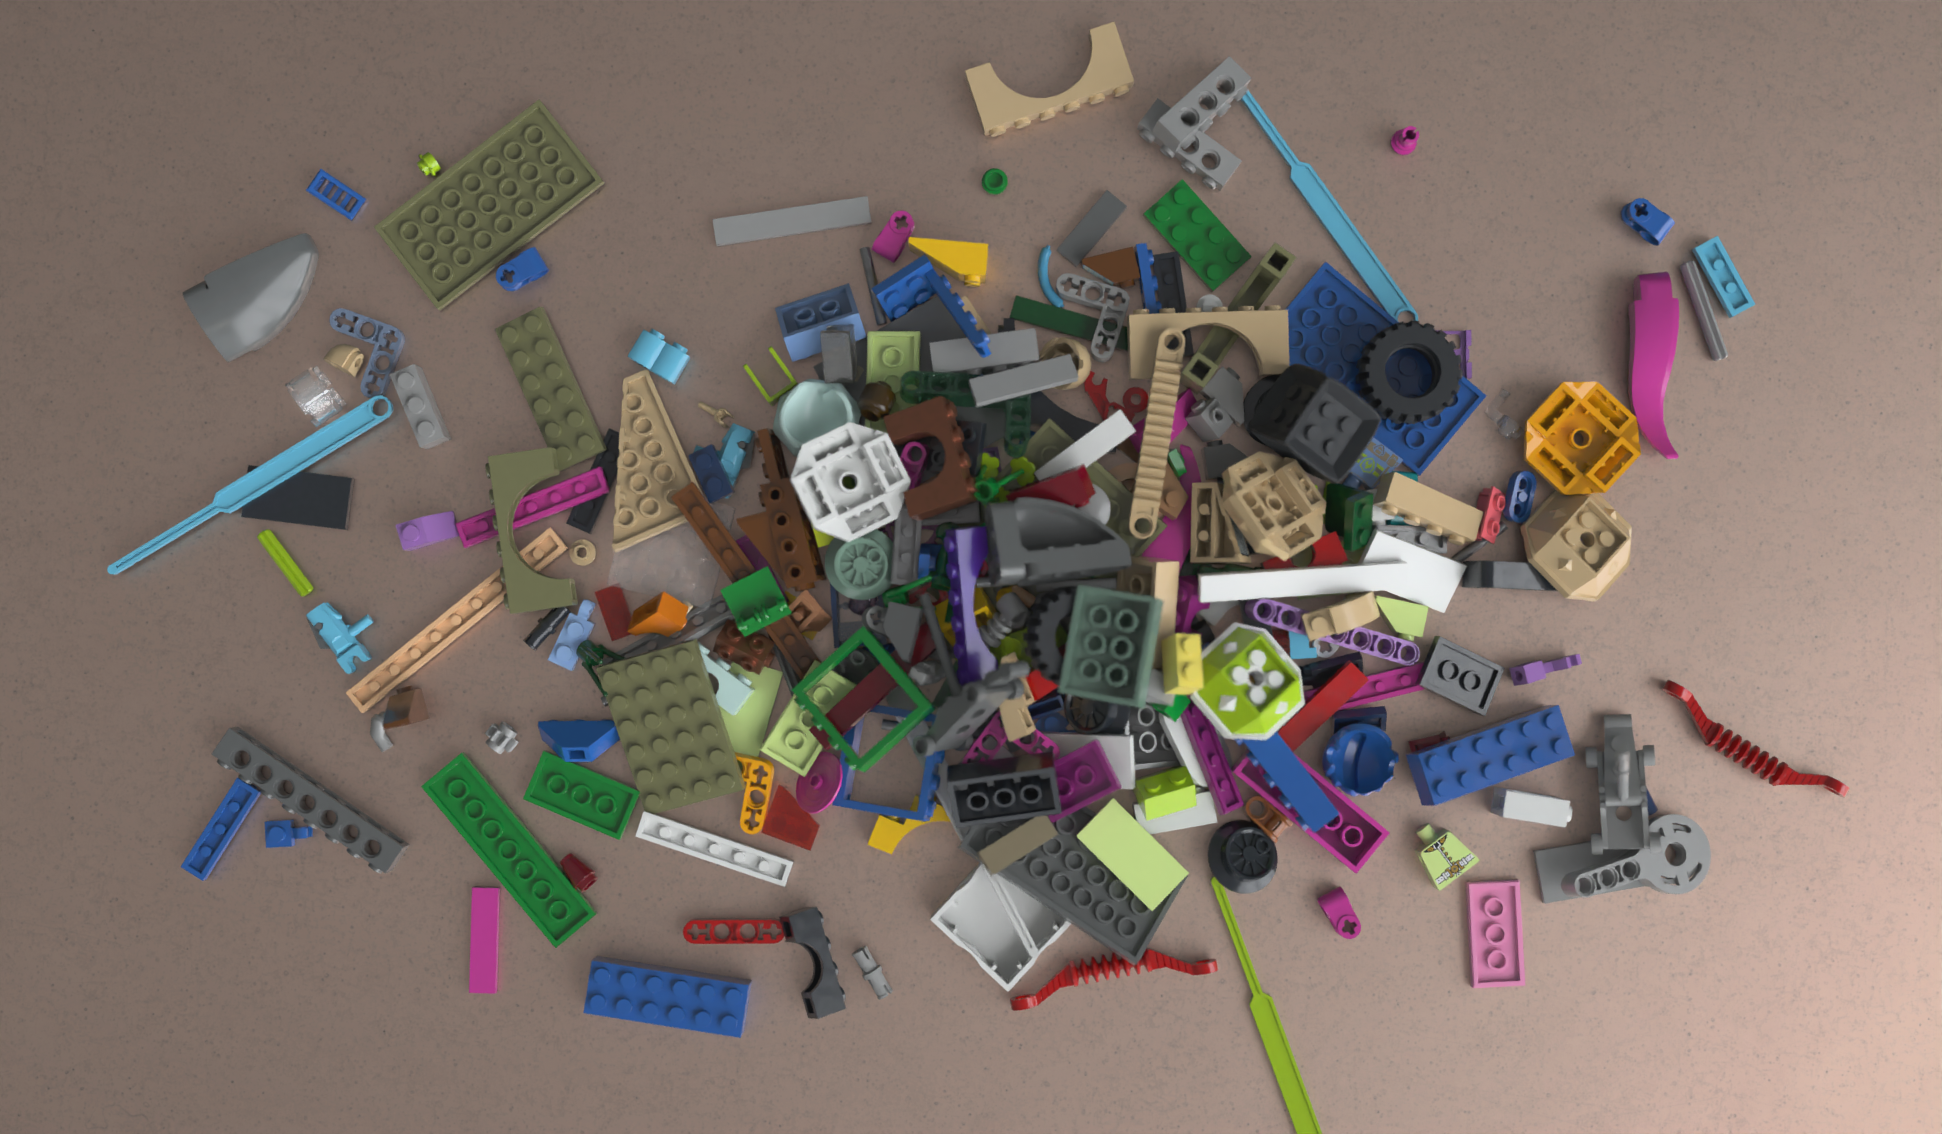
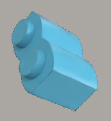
M643 329L628 354L629 359L675 385L690 360V357L686 354L688 350L676 342L673 345L663 341L665 336L654 329H651L650 332Z

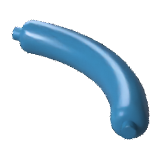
M1047 245L1041 249L1037 266L1038 280L1044 295L1053 306L1063 308V300L1052 288L1048 277L1051 246Z

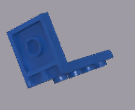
M925 254L871 288L891 322L905 315L919 304L926 302L934 294H937L980 357L985 358L991 354L987 346L990 343L987 334L983 329H976L975 325L978 323L969 310L964 312L962 307L965 305L957 292L951 294L949 289L952 286L944 274L939 277Z

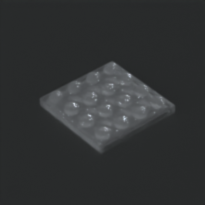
M709 503L730 532L736 508L718 503ZM687 521L615 552L607 585L654 597L664 591L683 604L710 610L721 567Z

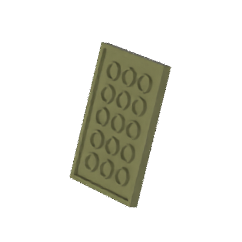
M697 639L600 665L596 668L602 688L608 693L606 699L646 812L656 814L742 791L746 788Z

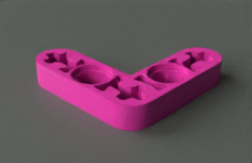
M1000 710L993 716L973 746L968 750L962 760V764L968 763L967 759L969 758L975 759L979 753L974 751L977 746L983 753L990 755L987 760H992L1008 737L1005 728L999 726L1001 722L998 719L1001 715ZM1038 729L1033 731L1034 740L1030 744L1022 743L1019 738L1013 740L1015 744L1029 754L1043 752L1038 747L1036 752L1031 750L1037 744L1039 737H1042L1044 740L1040 743L1046 748L1050 745L1054 747V761L1058 760L1060 756L1058 745ZM986 735H993L997 739V746L992 750H987L982 745V739ZM982 756L979 761H985L986 759Z

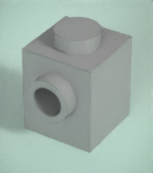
M1216 398L1205 401L1204 399L1198 400L1192 405V411L1185 418L1203 442L1219 439L1234 422Z

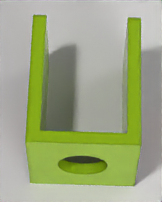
M772 346L768 348L792 383L770 397L747 364L743 365V367L768 403L774 406L778 403L781 395L793 389L798 383Z

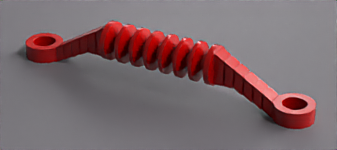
M1667 680L1662 688L1664 692L1684 703L1706 746L1712 747L1716 743V752L1719 753L1725 749L1724 756L1726 758H1730L1734 754V763L1737 764L1742 761L1744 769H1748L1752 765L1751 773L1755 775L1760 772V778L1762 780L1769 778V784L1772 786L1821 785L1828 791L1843 798L1848 793L1850 788L1833 777L1798 773L1788 767V764L1785 762L1778 764V758L1775 756L1768 760L1769 753L1767 751L1759 754L1760 747L1757 745L1750 749L1751 742L1745 740L1741 743L1742 737L1739 734L1732 738V730L1727 729L1722 734L1724 726L1708 719L1693 694L1683 686Z
M1146 948L1137 965H1132L1122 957L1118 959L1114 952L1111 955V961H1108L1105 955L1102 954L1101 962L1097 963L1095 957L1092 956L1090 965H1087L1084 958H1082L1080 967H1077L1074 961L1071 960L1035 994H1024L1010 998L1011 1009L1019 1011L1038 1006L1059 988L1072 985L1074 987L1078 986L1079 978L1081 977L1087 985L1091 975L1097 983L1102 973L1106 980H1109L1110 972L1112 971L1116 978H1120V971L1123 969L1128 977L1132 967H1134L1137 974H1140L1141 966L1143 965L1147 972L1167 967L1191 975H1205L1218 971L1217 960L1203 959L1189 963L1151 948Z

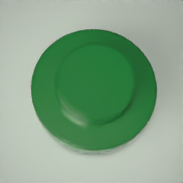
M997 168L987 170L982 177L983 189L991 195H998L1005 191L1008 184L1006 174Z

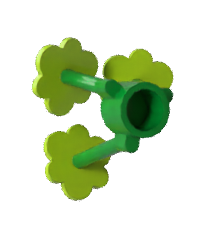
M984 452L982 454L980 471L977 477L974 478L976 481L975 486L978 489L974 495L978 500L982 501L985 508L989 503L1008 502L1006 495L1010 492L1004 491L1003 485L1017 478V482L1021 486L1027 485L1028 482L1032 483L1035 480L1033 475L1035 473V466L1031 462H1027L1025 457L1014 458L1010 462V466L1013 469L1011 474L997 481L991 477L998 476L999 471L997 468L1000 462L998 458L990 457L988 453Z

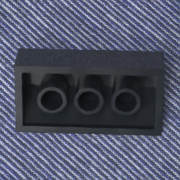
M1053 751L947 766V787L956 828L1062 813Z

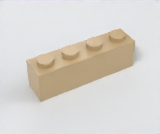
M1397 472L1382 475L1373 505L1382 508L1381 511L1391 516L1398 515L1404 518L1405 523L1414 526L1420 525L1426 528V532L1436 536H1445L1450 543L1460 546L1476 540L1484 513Z

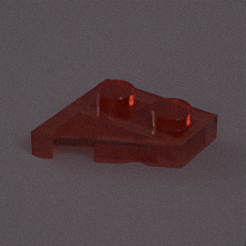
M779 784L761 833L811 851L820 824L808 812L801 809L797 800L783 785Z

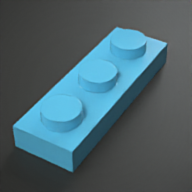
M1718 236L1692 249L1729 318L1755 305Z

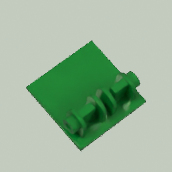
M768 566L720 590L736 620L737 627L740 632L742 631L744 637L792 613Z

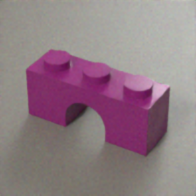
M1196 575L1179 576L1174 634L1200 635L1201 640L1202 633L1192 629L1191 623L1199 611L1209 609L1210 602H1200L1198 600V579Z

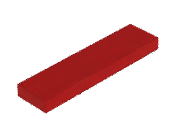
M1349 660L1305 702L1302 708L1277 730V733L1290 750L1294 752L1364 686L1369 679Z

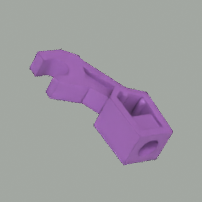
M1575 654L1542 662L1541 659L1526 662L1509 669L1513 684L1517 686L1546 678V673L1568 669L1571 666L1582 664L1580 654Z

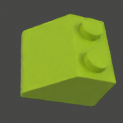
M1175 766L1135 778V788L1132 790L1146 821L1197 806L1195 784L1186 766Z

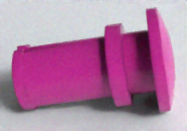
M1408 126L1405 129L1396 131L1392 136L1391 146L1397 154L1408 155L1414 151L1419 138V131L1414 132L1417 129L1416 127Z

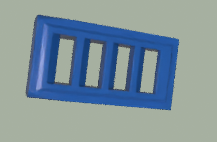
M322 169L319 170L306 189L308 193L351 221L366 201L364 197ZM326 179L329 183L322 194L317 191ZM335 185L338 189L329 200L326 196ZM343 191L348 193L339 206L335 204ZM352 197L357 199L349 211L344 209Z

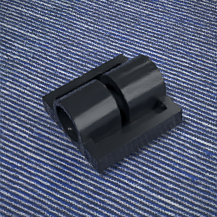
M956 420L957 427L961 428L964 435V442H962L964 452H967L971 461V467H968L970 475L977 477L981 467L987 424ZM931 436L927 471L941 473L946 459L945 449L937 437Z

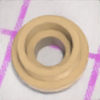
M581 539L571 545L569 555L575 564L585 566L592 563L595 559L596 549L590 541ZM583 547L586 549L587 554L581 558L578 555V550Z

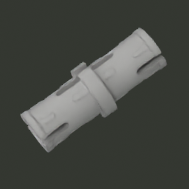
M863 946L852 953V956L864 973L862 977L865 981L868 980L879 1000L893 992V989L881 972L883 970L881 965L876 964L867 946Z

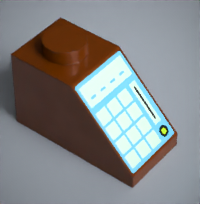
M1133 247L1083 258L1080 263L1082 269L1111 286H1120L1121 289L1135 286V282L1140 279Z

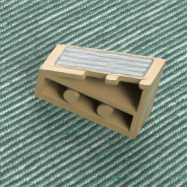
M1218 482L1192 483L1191 563L1201 565L1252 564L1244 535L1222 505L1224 484Z

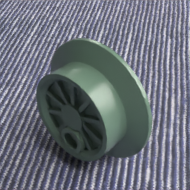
M878 529L850 542L835 537L829 544L825 554V571L832 586L842 595L856 600H868L883 594L892 585L890 584L893 542Z

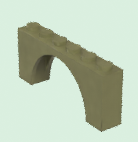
M1274 243L1229 304L1228 311H1238V307L1254 306V311H1258L1297 257L1277 243ZM1214 326L1180 373L1179 382L1185 387L1190 388L1195 394H1198L1219 368L1220 363L1239 335L1226 328Z
M548 447L488 456L489 463L485 464V470L488 479H491L492 489L489 490V498L491 504L495 505L496 515H493V526L495 531L499 533L500 541H497L496 548L498 556L502 557L503 567L500 568L502 583H506L507 593L504 594L506 609H509L510 614L578 605L575 580L570 578H552L536 571L519 553L513 535L514 515L523 496L537 483L560 475L556 449Z

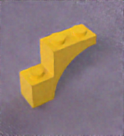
M918 794L914 797L910 807L911 811L918 810L920 798ZM936 802V809H934L933 817H930V821L923 822L906 818L905 822H901V817L879 814L867 845L892 854L899 841L914 828L929 822H950L943 806Z

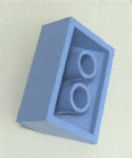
M849 283L775 308L783 339L792 362L806 359L811 355L830 351L836 347L867 337Z

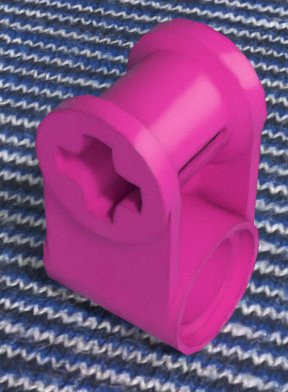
M906 211L895 212L876 238L871 250L895 263L914 230V221L911 215ZM905 218L908 227H901L899 230L896 222L898 220L903 221Z
M923 442L908 443L900 456V460L911 481L908 489L920 486L928 463L930 448ZM916 446L922 450V457L919 461H915L911 456L912 449Z
M1341 886L1317 898L1321 909L1330 920L1337 934L1346 939H1353L1359 935L1361 931L1360 921ZM1345 920H1347L1350 923L1353 922V924L1350 925L1351 931L1349 932L1344 929L1342 930V928L1345 926Z

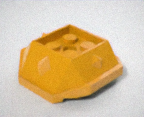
M1561 382L1525 421L1524 460L1561 495L1606 493L1641 455L1637 417L1599 382ZM1576 432L1583 436V444L1581 446L1574 442L1573 438Z

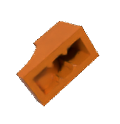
M663 591L633 611L627 632L634 636L643 633H658L669 637L685 627L687 623L686 614L689 607Z

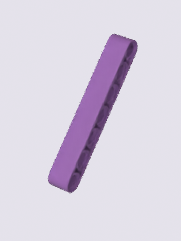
M1266 598L1249 599L1247 601L1245 613L1250 619L1307 636L1301 614L1310 611ZM1263 603L1264 612L1261 616H1258L1257 607ZM1284 611H1287L1288 619L1285 623H1282L1281 615ZM1357 627L1340 634L1335 633L1333 637L1328 635L1318 638V640L1403 665L1415 664L1420 657L1419 648L1415 643L1363 627ZM1358 632L1360 639L1358 643L1354 644L1353 637ZM1382 639L1383 647L1378 651L1377 643ZM1405 646L1407 652L1405 657L1401 658V650Z

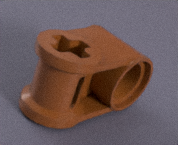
M1250 797L1244 802L1245 805L1242 808L1244 815L1258 829L1267 834L1275 844L1278 842V837L1287 827L1293 825L1290 819L1274 808L1263 797ZM1253 801H1258L1262 805V812L1258 816H1254L1250 812L1249 807Z

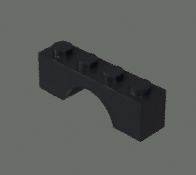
M805 907L779 916L786 942L796 943L804 947L810 954L813 962L812 979L809 985L801 992L808 1018L820 1019L846 1009L844 1003L846 995L838 982V967L832 961L830 954L831 943L824 933L822 913L817 907Z

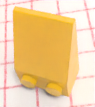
M909 237V249L912 253L919 257L925 254L933 266L956 280L964 282L965 286L980 287V283L985 284L988 244Z

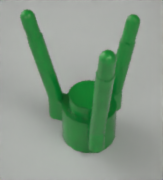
M931 571L929 575L906 585L886 590L882 594L885 607L888 608L889 602L902 605L909 603L907 590L931 580L932 576L936 575V571ZM911 606L915 608H920L921 610L923 609L922 606Z

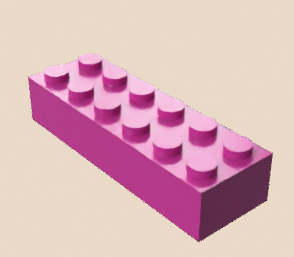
M1246 749L1231 767V771L1302 829L1295 820L1298 814L1292 807L1288 810L1279 799V796L1282 795L1276 786L1271 788L1262 777L1265 774L1264 770L1260 765L1255 767L1246 756L1249 752ZM1295 755L1340 813L1315 833L1309 829L1304 832L1357 874L1390 832Z

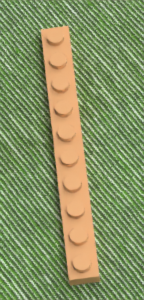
M550 527L519 553L532 568L539 572L567 550L568 547L554 529ZM500 568L346 692L361 713L369 710L504 601V594L507 593L506 583H502Z

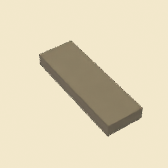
M1047 815L1034 817L981 850L977 855L990 876H993L1055 837L1058 833Z

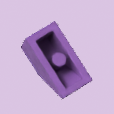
M454 511L419 517L396 524L402 548L407 551H413L459 537Z

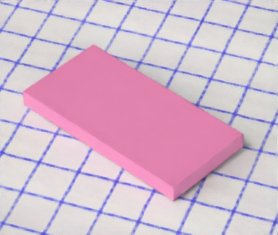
M1520 880L1465 882L1471 987L1525 986Z

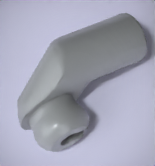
M385 712L375 714L371 718L370 735L382 752L393 746L382 726Z

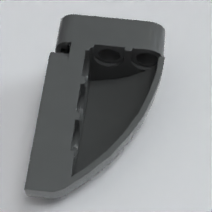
M306 233L299 234L233 261L205 275V281L183 292V297L197 322L227 362H231L251 350H259L275 338L294 318L310 290L319 258L318 249L310 235Z
M1017 498L1014 501L989 503L986 506L987 565L990 583L993 587L1012 584L1026 587L1120 571L1132 565L1129 547L1126 542L1098 519L1066 504L1036 498Z

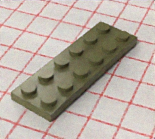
M538 307L496 328L495 331L546 445L556 449L559 472L606 451L605 443L544 308Z

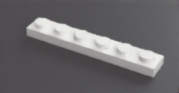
M646 811L643 812L635 835L644 840L783 887L786 886L794 862L793 860Z

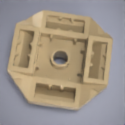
M1257 452L1227 468L1222 473L1224 480L1222 505L1255 552L1275 555L1285 561L1321 538L1323 514L1325 513L1327 502L1296 459L1287 457L1282 459L1273 454Z
M1555 490L1520 526L1528 561L1564 598L1595 602L1604 595L1630 565L1632 526L1600 494L1561 495Z

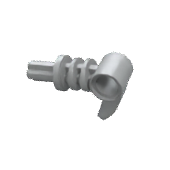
M1015 592L1002 596L996 605L1000 613L995 612L992 615L993 619H989L986 622L987 625H982L978 629L981 639L988 649L991 646L997 648L1001 644L1000 639H1004L1007 636L1006 632L1009 633L1013 628H1018L1022 625L1025 628L1028 627L1024 624L1026 618L1031 617L1032 614Z

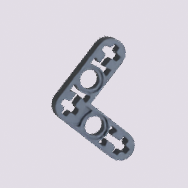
M339 308L334 310L329 319L333 329L375 345L361 381V392L370 399L377 395L384 396L391 381L390 374L396 368L405 343L404 333L394 326L347 309ZM345 315L347 320L355 322L354 328L343 324L340 328V323L337 322L338 317L343 318ZM367 322L372 323L374 326L373 334L364 337L361 334L362 325ZM395 332L394 336L398 340L397 342H391L389 347L390 350L394 351L393 355L386 351H381L382 347L388 348L387 334L392 335ZM380 356H387L389 359V366L385 370H379L376 366V361ZM372 372L385 375L384 379L380 377L377 379L376 385L380 387L379 391H373L371 394V389L368 388L369 383L374 384L377 378L372 375Z

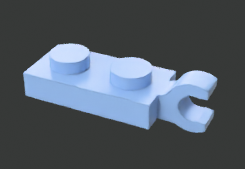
M584 599L579 608L578 615L572 612L569 613L548 658L549 661L570 671L574 670L579 659L576 650L583 641L588 640L595 625L594 622L589 621V618L596 603Z

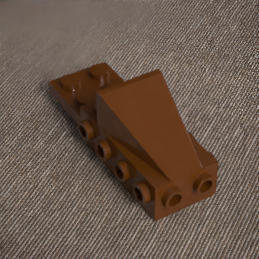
M773 429L757 430L756 446L758 452L763 453L765 463H762V470L765 478L770 480L769 483L760 485L761 491L758 492L761 506L766 507V511L736 519L737 524L784 581L786 588H794L795 592L816 588V582L827 579L811 522L791 484V477H789L780 439L775 435Z

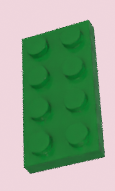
M1183 179L1143 213L1145 219L1175 252H1179L1180 258L1211 292L1216 290L1252 257Z
M544 750L523 799L621 840L638 801L640 791L575 762H565L560 756Z

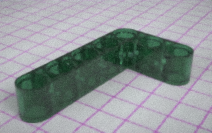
M908 371L901 377L899 393L901 399L909 404H920L942 396L952 401L955 406L976 407L968 382L970 379L985 375ZM915 385L917 389L910 390L906 386ZM939 386L942 387L944 390L935 391L933 387ZM968 388L970 392L964 393L961 392L959 389ZM1031 393L978 407L1005 409L1004 450L1010 457L1018 458L1023 456L1027 452L1030 439ZM1012 415H1020L1023 419L1016 420ZM1012 439H1019V440H1021L1023 443H1022V444H1014L1011 440H1012Z

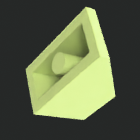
M1375 596L1381 617L1391 632L1399 633L1398 638L1414 641V637H1423L1429 606Z

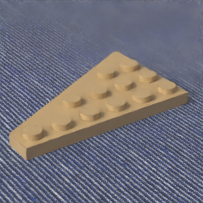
M648 369L623 379L621 428L618 447L619 457L617 462L618 473L613 520L612 548L614 552H618L687 522V519L671 496L692 481L701 492Z

